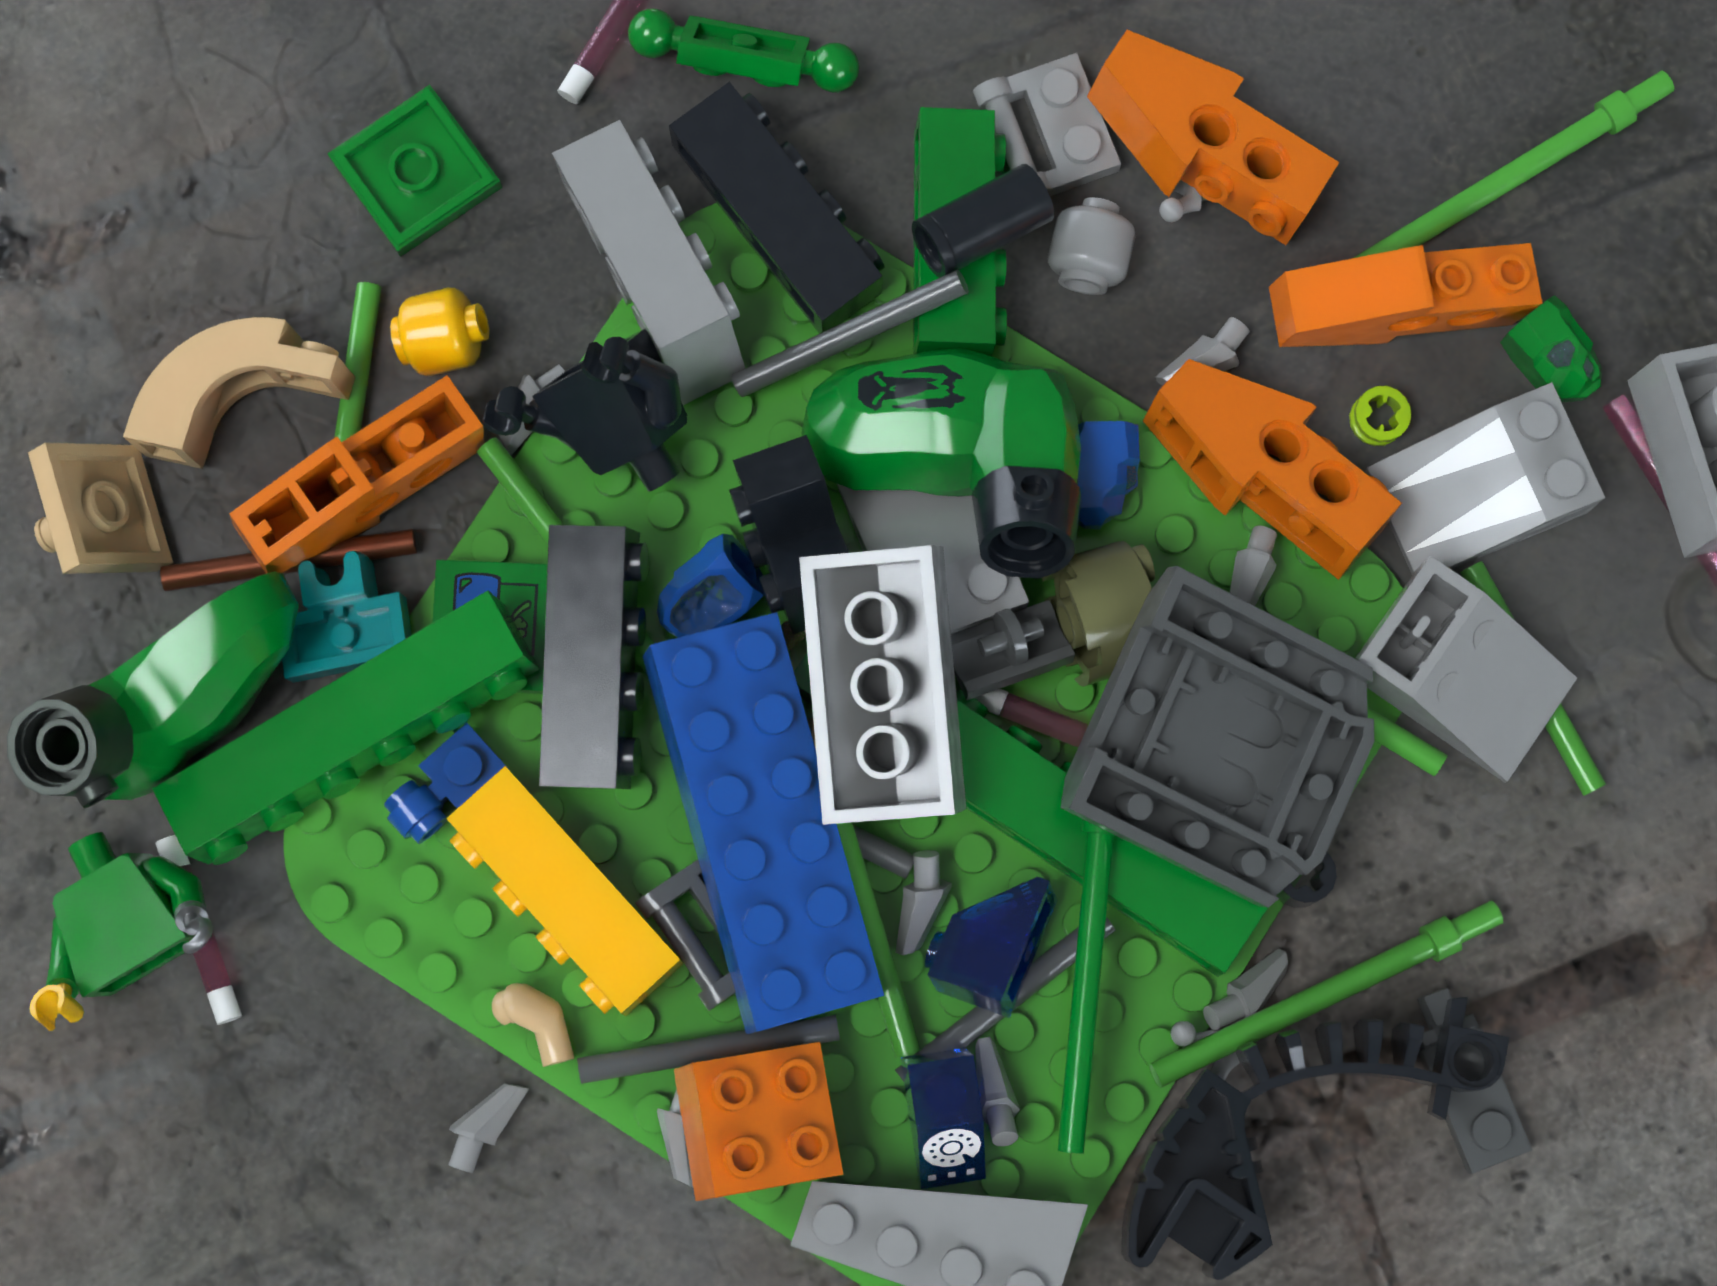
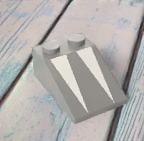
M1552 382L1484 410L1365 469L1367 475L1380 480L1386 486L1389 493L1402 502L1388 523L1412 575L1430 556L1448 568L1453 569L1585 515L1605 499L1604 493Z

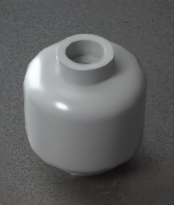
M1085 198L1082 206L1066 208L1058 215L1048 253V263L1051 270L1059 275L1058 282L1064 288L1081 294L1103 295L1107 292L1108 287L1117 286L1126 278L1136 232L1133 224L1119 214L1120 207L1116 203L1102 198Z

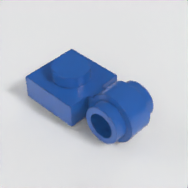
M466 723L418 765L433 783L429 786L423 785L419 787L414 780H410L399 787L386 800L384 806L390 812L387 819L405 839L412 836L418 844H421L435 834L447 821L446 815L441 811L443 810L444 803L449 800L457 809L506 765L471 726Z

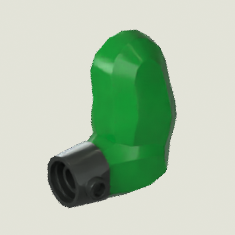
M277 571L263 574L224 592L203 605L161 638L138 652L111 674L89 685H81L39 699L12 719L7 735V757L14 774L27 788L42 795L76 797L84 809L97 804L103 799L133 800L153 793L152 788L179 773L192 756L236 728L249 712L265 683L286 655L291 646L299 604L284 574Z

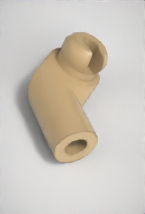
M521 983L510 984L505 990L496 993L491 1006L494 1017L503 1025L516 1023L535 1033L543 1067L575 1059L563 1010L558 1001L528 984Z

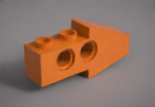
M1126 30L1103 64L1087 98L1165 195L1170 197L1179 181L1182 180L1191 187H1194L1206 200L1219 203L1249 222L1257 232L1271 236L1282 244L1287 245L1309 213L1339 162L1234 97L1244 80L1243 77L1235 72Z
M1531 243L1424 252L1423 245L1285 271L1269 286L1279 347L1389 343L1396 336L1509 326L1515 324L1543 304Z
M1188 359L1159 389L1143 419L1145 425L1213 506L1226 516L1239 501H1242L1325 570L1340 580L1383 531L1402 502L1390 494L1380 480L1367 475L1339 453L1337 447L1329 439L1317 435L1306 426L1317 408L1314 404ZM1268 453L1278 457L1282 462L1274 460ZM1317 493L1326 496L1331 502L1322 499Z
M446 375L341 442L337 436L229 513L233 526L266 574L274 571L282 573L381 523L379 517L381 514L475 455L477 450L485 443L484 427L451 379Z

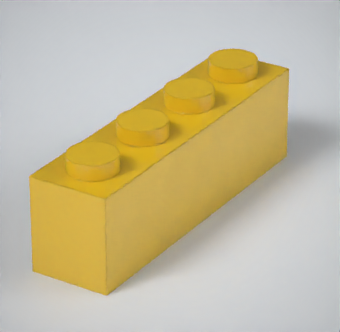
M506 766L446 818L458 831L449 840L450 843L474 869L482 862H486L501 879L492 888L493 891L517 917L527 909L544 927L535 936L537 940L561 966L570 957L588 976L579 986L604 1014L615 1006L626 1017L683 965L679 957Z

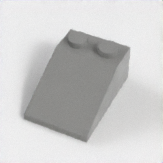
M837 484L863 551L927 545L943 546L951 634L993 620L994 614L1008 608L1015 612L1027 608L1029 600L1020 578L1005 576L989 568L981 559L972 495L957 497L938 496L913 490H852Z

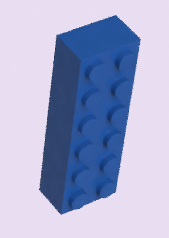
M778 613L651 644L642 657L726 963L735 988V995L746 1034L884 996L837 824L823 825L816 749Z

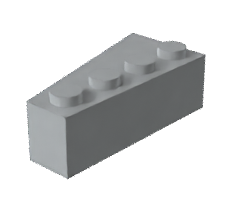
M618 120L553 152L552 155L563 184L600 255L603 253L607 255L605 257L606 264L626 305L634 304L631 306L637 323L641 330L646 328L663 364L671 367L678 374L682 404L685 405L731 382L732 374L745 369L731 322L740 317L738 308L724 282L713 286L705 271L712 268V264L698 235L693 233L685 237L678 222L684 220L685 216L671 187L666 185L658 189L651 174L658 171V168L644 139L640 137L632 141L623 124Z
M812 1181L790 1246L904 1286H1062L1088 1205Z

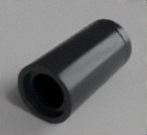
M1021 164L913 221L912 234L925 263L940 278L957 269L960 270L1051 222L1054 219V208L1050 195L1039 175L1029 165Z

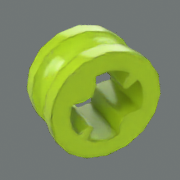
M1389 386L1373 387L1364 392L1352 405L1349 414L1350 427L1354 435L1363 443L1372 446H1385L1399 438L1408 428L1411 420L1410 405L1406 397L1397 389ZM1376 401L1377 408H1380L1385 403L1392 408L1394 414L1388 420L1392 430L1384 431L1383 424L1376 429L1369 425L1367 418L1373 412L1368 404L1369 402Z

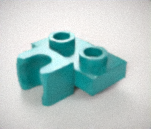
M358 551L347 552L343 558L344 575L337 584L332 586L329 574L326 571L316 568L312 562L307 560L300 563L298 574L302 604L307 608V611L297 613L291 646L282 659L285 679L295 683L350 672L412 635L406 596L400 592L378 596L374 565L367 555Z

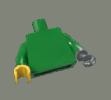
M103 832L90 834L73 843L68 848V851L82 879L58 892L53 897L52 904L56 916L53 919L47 981L46 986L40 989L31 1000L29 1008L31 1015L49 1031H53L56 1028L55 1020L59 1013L70 1023H75L84 1014L83 1007L74 999L79 992L82 997L112 996L183 953L192 954L202 949L212 937L213 925L208 918L201 880L198 876L163 856H153L148 853H126L116 858Z

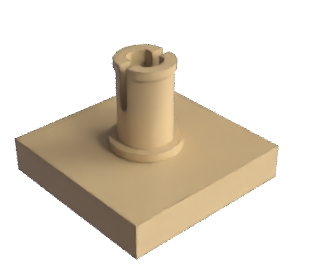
M44 443L28 452L46 517L39 519L35 523V537L43 550L50 553L57 552L63 574L157 572L161 566L173 563L142 454L133 445Z

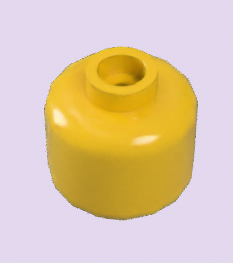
M451 287L405 299L399 308L398 316L393 317L390 325L393 347L400 362L405 366L411 365L417 373L424 376H434L473 366L480 357L481 341L489 339V324L483 307L479 303L471 304L463 291Z

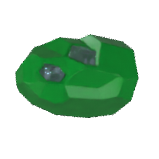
M1555 295L1522 319L1500 342L1511 361L1535 389L1552 382L1561 402L1585 400L1601 387L1602 367L1592 348L1593 342L1574 320L1569 308Z

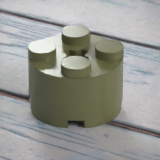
M1117 541L1076 553L1067 566L1057 573L1042 577V582L1054 579L1056 595L1044 598V601L1050 600L1060 629L1074 650V661L1066 665V667L1079 664L1083 671L1081 675L1075 678V681L1080 686H1088L1110 678L1132 626L1147 595L1152 589L1150 582H1153L1155 579V570L1150 553L1143 544L1131 547L1125 541Z

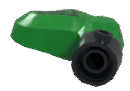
M948 348L858 363L837 370L813 389L806 407L801 434L802 436L807 435L821 471L829 481L852 490H913L938 496L957 497L972 495L980 556L989 568L1005 576L1039 579L1057 573L1069 564L1075 554L1082 505L1081 489L1077 485L1081 443L1075 403L1065 378L1055 369L1006 362L963 348Z

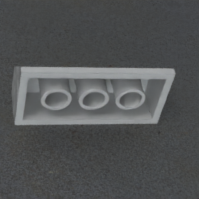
M927 545L799 557L823 825L954 815L965 810L966 799L943 546Z

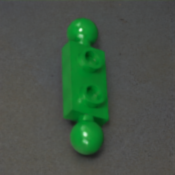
M655 8L645 9L637 13L631 20L628 28L629 42L639 55L654 59L665 56L671 50H676V64L692 66L697 72L710 76L729 73L753 78L757 83L764 86L782 87L787 84L798 86L803 74L811 76L816 85L827 92L838 93L850 88L855 83L859 74V61L856 54L848 46L836 42L825 44L816 51L809 50V37L689 15L685 27L678 26L669 14Z

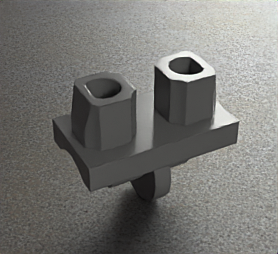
M1050 600L1015 612L1008 608L996 612L993 620L951 634L954 673L966 700L1073 663L1075 658L1071 644L1066 640L1060 629Z

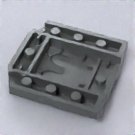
M1179 566L1168 567L1147 595L1065 776L1060 808L1257 906L1269 908L1279 899L1276 897L1278 893L1299 875L1310 873L1323 861L1374 743V719L1368 718L1367 683L1373 682V668Z

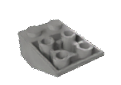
M1432 556L1428 557L1415 570L1355 658L1373 668V682L1367 683L1369 690L1504 783L1508 782L1577 679L1572 672L1485 592Z

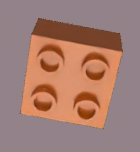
M820 1042L695 1062L674 1069L695 1201L843 1175Z

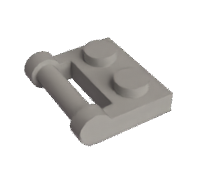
M1077 53L1009 77L1002 76L989 79L974 88L973 93L980 110H995V133L1005 134V158L1010 170L1021 164L1029 165L1039 175L1050 196L1119 172L1121 162L1104 119L1087 98L1091 87ZM1025 98L1052 170L1037 172L1010 104L1011 102Z

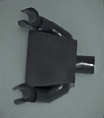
M646 328L625 339L622 337L608 338L604 346L598 342L589 343L584 360L565 370L532 396L534 400L529 404H526L524 392L514 386L502 389L498 393L497 400L487 402L483 424L490 432L504 436L513 435L519 431L521 423L524 422L526 430L557 438L576 451L596 474L603 475L629 462L647 491L650 492L666 484L680 473V469L663 443L687 424L688 415L681 402L678 374L674 369L663 364Z

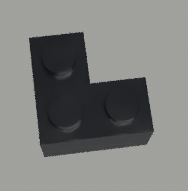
M807 435L733 460L740 486L729 490L741 527L752 524L753 527L751 530L742 532L754 569L766 565L769 574L759 577L771 613L784 611L792 634L806 630L799 557L849 553L836 522L824 475Z

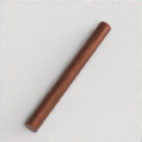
M407 529L349 538L307 561L312 562L316 568L344 565L343 558L349 551L361 552L367 555L370 560L417 554L414 530ZM252 553L160 567L164 591L245 580L266 574ZM300 564L282 573L285 574L291 572H298V567Z

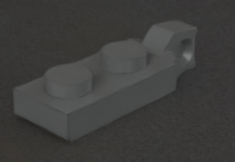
M1448 988L1434 991L1417 999L1429 1031L1423 1034L1422 1050L1418 1052L1424 1069L1428 1071L1433 1070L1440 1028L1443 1027L1447 1000L1452 999ZM1473 1014L1464 1017L1463 1028L1484 1032L1483 1028H1479ZM1463 1043L1455 1052L1454 1066L1463 1078L1473 1081L1483 1072L1484 1057L1476 1046ZM1502 1075L1491 1087L1480 1091H1451L1446 1123L1468 1174H1474L1532 1151Z

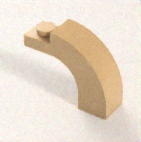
M252 317L224 322L190 337L160 362L144 383L135 400L123 437L145 457L203 469L219 421L225 412L243 396L263 388L288 387L349 400L355 376L338 357L339 352L318 342L304 341L284 319Z

